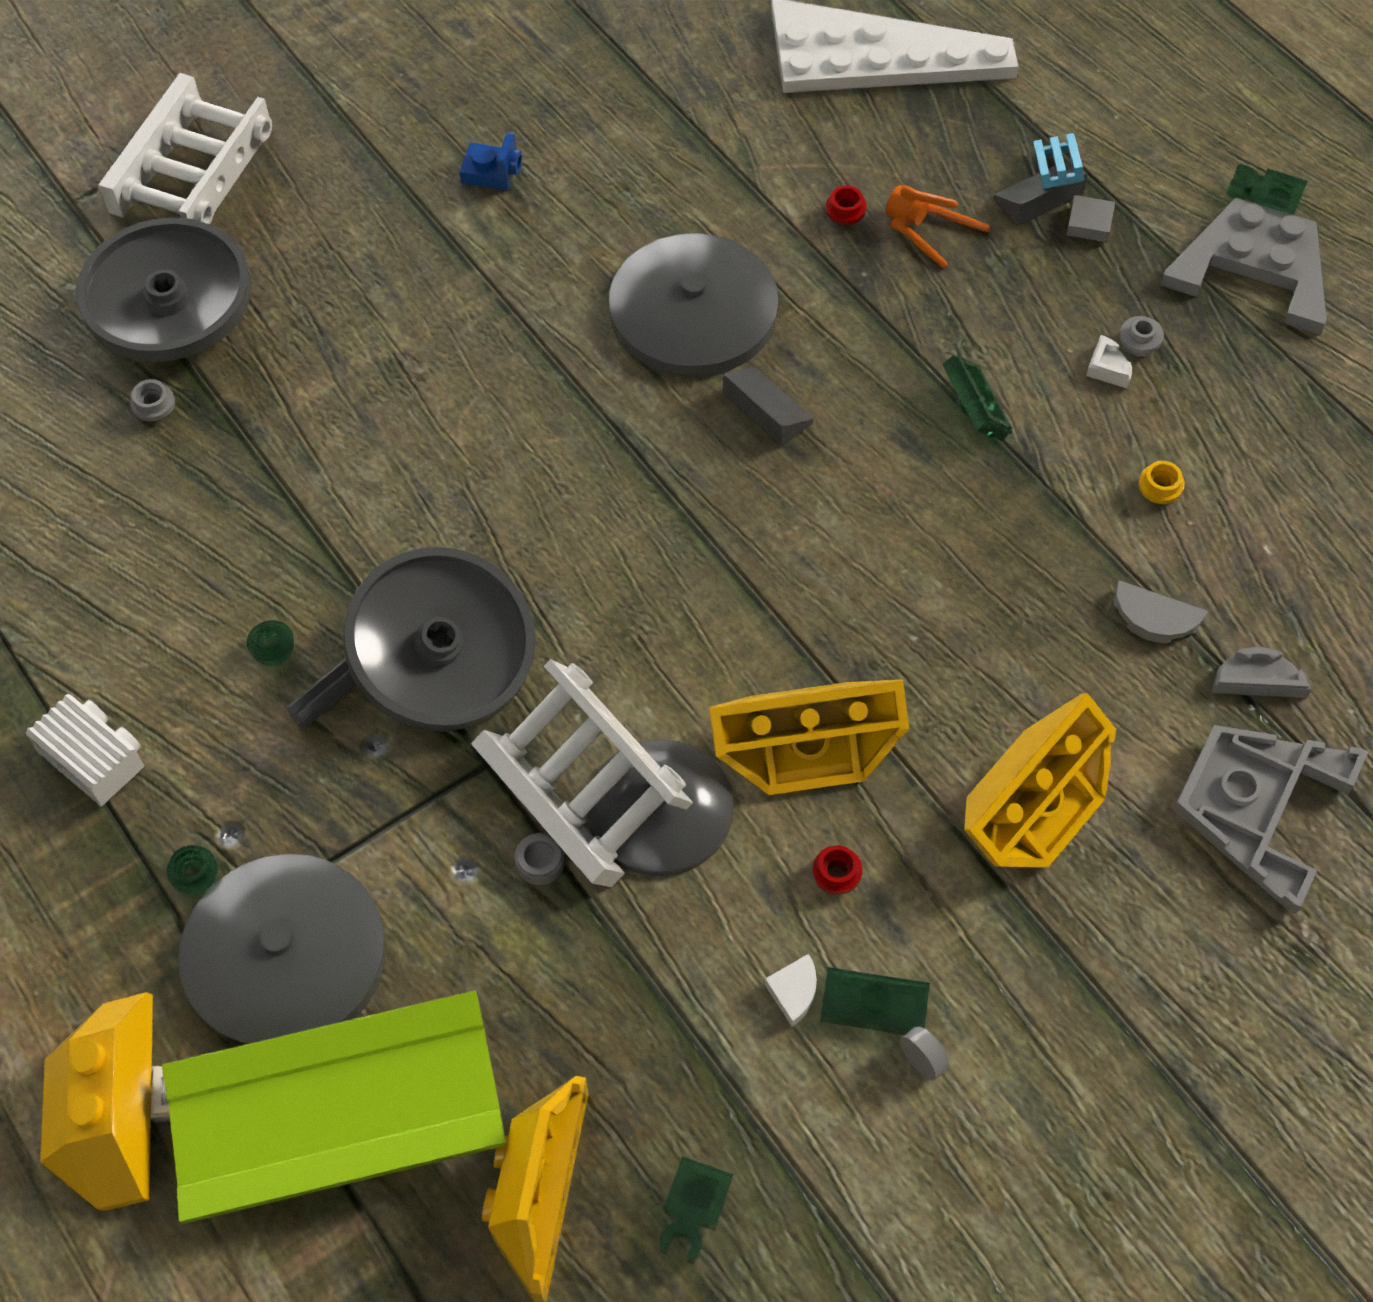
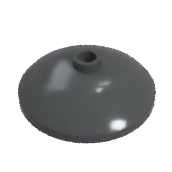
M668 739L638 742L660 767L664 764L669 766L684 780L686 786L682 791L693 803L685 810L669 805L664 801L616 850L618 857L614 861L628 870L651 876H668L689 871L713 856L729 833L733 818V795L729 781L721 767L709 755L692 745ZM615 753L612 757H610V758L601 766V768H600L599 771L596 773V775L612 760V758H613L617 753ZM634 766L588 812V821L593 837H602L651 786Z

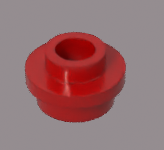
M844 185L835 188L831 195H829L826 200L825 211L832 221L838 224L850 225L864 218L867 203L859 189Z
M835 845L827 847L817 854L813 862L812 875L815 883L823 891L834 895H842L851 892L858 886L862 877V863L852 850L845 846ZM836 866L841 867L846 872V875L836 878L831 876L828 870Z

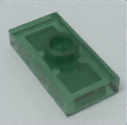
M952 355L942 365L959 396L956 399L958 406L970 417L977 432L1000 441L1004 440L1013 432L1012 426L980 365L960 356Z
M828 967L820 1022L902 1035L908 1033L915 1026L925 1028L930 983Z

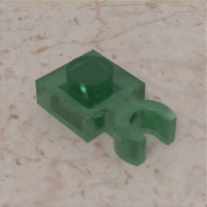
M1237 165L1227 195L1238 199L1252 198L1255 199V204L1295 215L1307 180L1272 169H1267L1265 176H1261L1249 166Z
M682 1156L664 1205V1213L677 1217L676 1222L669 1224L663 1230L660 1236V1253L667 1255L671 1242L677 1237H684L691 1244L688 1250L687 1262L694 1264L698 1260L702 1248L699 1233L700 1226L716 1231L733 1182V1174Z

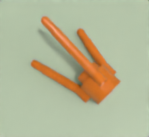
M898 185L890 194L885 208L886 215L893 218L890 227L903 233L941 268L947 267V261L914 232L909 225H919L928 212L985 233L991 230L988 224L942 208L943 206L953 209L957 208L958 202L956 200L917 191L906 185Z

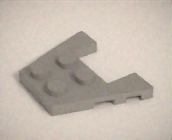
M1235 198L1164 272L1160 286L1197 297L1208 266L1216 267L1293 291L1294 293L1283 324L1321 335L1327 320L1317 222Z
M1214 725L1173 810L1284 908L1296 915L1304 902L1317 870L1269 848L1270 839L1300 773L1348 795L1354 787L1368 751L1356 747H1349L1348 751L1326 748L1324 742L1307 740L1305 744L1277 740V735Z

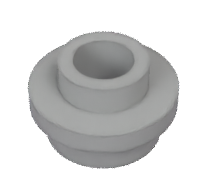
M1135 316L1127 319L1120 330V340L1124 350L1135 357L1151 355L1161 346L1164 338L1161 325L1145 316Z
M155 379L144 380L138 383L132 390L130 407L133 414L143 421L161 420L168 416L175 406L172 390L161 381Z

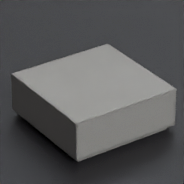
M1074 195L1066 235L1107 242L1115 202Z

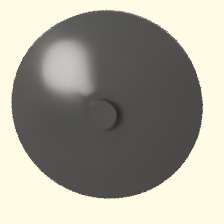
M160 218L129 226L100 244L88 257L81 269L76 286V300L86 328L103 347L126 358L159 362L177 360L197 354L210 348L227 336L243 317L249 304L252 286L249 269L242 250L225 232L198 220Z
M679 234L645 245L633 253L621 265L614 276L609 292L610 321L621 345L641 363L663 373L677 376H710L741 366L763 349L776 326L778 291L768 267L756 254L732 240L714 235Z
M427 547L410 550L391 557L372 570L362 581L353 595L347 611L343 644L346 662L356 685L363 695L381 712L398 722L414 728L429 731H455L489 720L502 711L515 698L529 673L533 661L535 630L531 612L523 595L511 579L487 560L462 550Z
M281 854L268 856L244 864L229 872L210 887L196 904L187 920L180 942L179 972L181 982L189 1002L201 1020L218 1036L237 1046L357 1018L367 1006L380 982L386 956L385 932L379 912L369 892L352 874L330 861L308 855Z

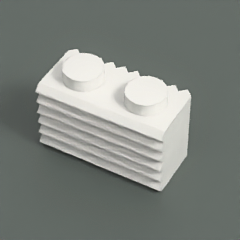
M68 694L64 696L62 701H58L54 708H50L48 714L42 715L40 721H35L34 726L27 729L26 735L42 757L102 807L145 767L137 753L141 745L123 727H120L115 732L105 724L109 720L108 717L91 700H87L82 705L73 696Z

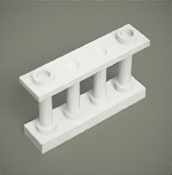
M179 73L99 183L108 212L123 218L130 207L139 201L180 214L181 218L210 224L218 206L261 143L266 141L271 134L272 120L269 118L265 99L257 97L247 113L242 114L201 101L194 77ZM197 117L235 128L226 142L186 129L192 120ZM178 144L216 156L207 170L166 158L172 148ZM157 173L196 184L187 199L147 187L146 185L152 176Z
M550 659L544 667L559 684L511 735L505 733L501 736L483 730L471 744L592 884L612 887L625 874L614 861L618 857L616 850L664 801L669 805L685 810L693 802L682 791L686 786L684 780L669 766L664 764L660 767L589 689L593 684L589 676L573 663L567 667ZM573 698L589 717L541 768L536 766L532 768L523 757L527 753L525 747ZM603 732L620 751L571 802L565 801L563 803L553 792L557 787L555 781ZM634 766L651 786L602 837H593L583 826L587 822L585 815Z

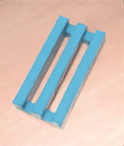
M1074 133L1066 134L1067 142L1059 143L1058 136L1050 138L1051 145L1043 147L1042 139L1034 141L1035 155L1043 188L1047 189L1085 180ZM1069 153L1074 173H1066L1062 154ZM1046 157H1054L1058 176L1050 177Z

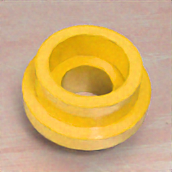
M1156 461L1142 471L1138 486L1142 495L1149 501L1157 504H1169L1180 498L1185 487V481L1178 466L1169 461Z

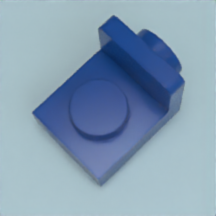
M506 133L502 147L470 142L459 171L461 183L508 191L513 175H519L522 167V151L517 150L515 134Z

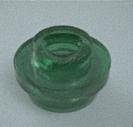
M269 620L256 625L247 637V648L251 657L267 666H276L284 663L290 657L295 645L294 635L289 626L276 620ZM277 638V639H276L273 643H271V644H264V643H263V642L266 641L267 639Z
M187 845L179 848L173 853L167 865V877L170 884L175 890L183 894H197L205 891L213 884L218 874V864L214 855L202 846ZM191 867H202L201 871L195 876L186 877V872Z

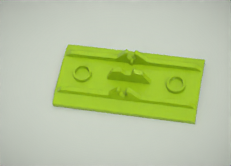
M476 990L162 1064L166 1097L169 1105L178 1186V1216L181 1224L507 1145Z

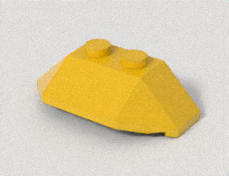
M902 679L844 682L754 695L709 707L715 756L768 795L865 781L886 757L895 743L910 729L904 681Z
M1088 693L1078 695L1025 729L967 796L964 831L994 867L1049 868L1105 800L1111 766V743L1115 741L1116 728Z
M148 992L103 1003L45 1058L40 1162L91 1205L101 1211L150 1200L153 995Z
M573 1077L511 1120L509 1134L505 1136L507 1145L498 1147L495 1151L494 1168H500L501 1170L497 1189L488 1188L486 1192L482 1221L489 1222L488 1228L493 1241L533 1302H547L589 1095L587 1080L584 1077Z

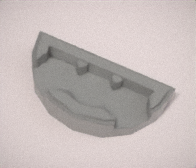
M1118 580L1115 589L1114 606L1119 610L1121 617L1128 623L1127 628L1130 632L1147 641L1166 644L1171 643L1172 639L1182 638L1188 634L1192 635L1197 632L1208 612L1207 610Z
M1258 646L1242 648L1234 656L1224 661L1214 677L1212 693L1307 698L1311 692V687L1306 673L1302 669L1298 671L1293 663L1282 658V652Z

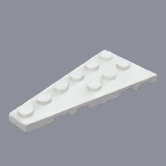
M772 0L771 11L783 93L1017 78L1019 66L1012 38L789 0Z

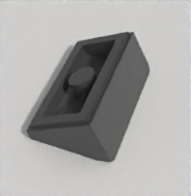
M1065 165L1067 174L1074 173L1071 166ZM1056 166L1048 169L1050 177L1058 176ZM1083 171L1085 180H1082V182L1045 189L1042 186L1040 173L994 194L993 199L1012 221L1019 225L1073 199L1074 195L1079 196L1083 194L1088 175Z
M755 366L732 371L723 376V394L780 446L813 423L814 419Z

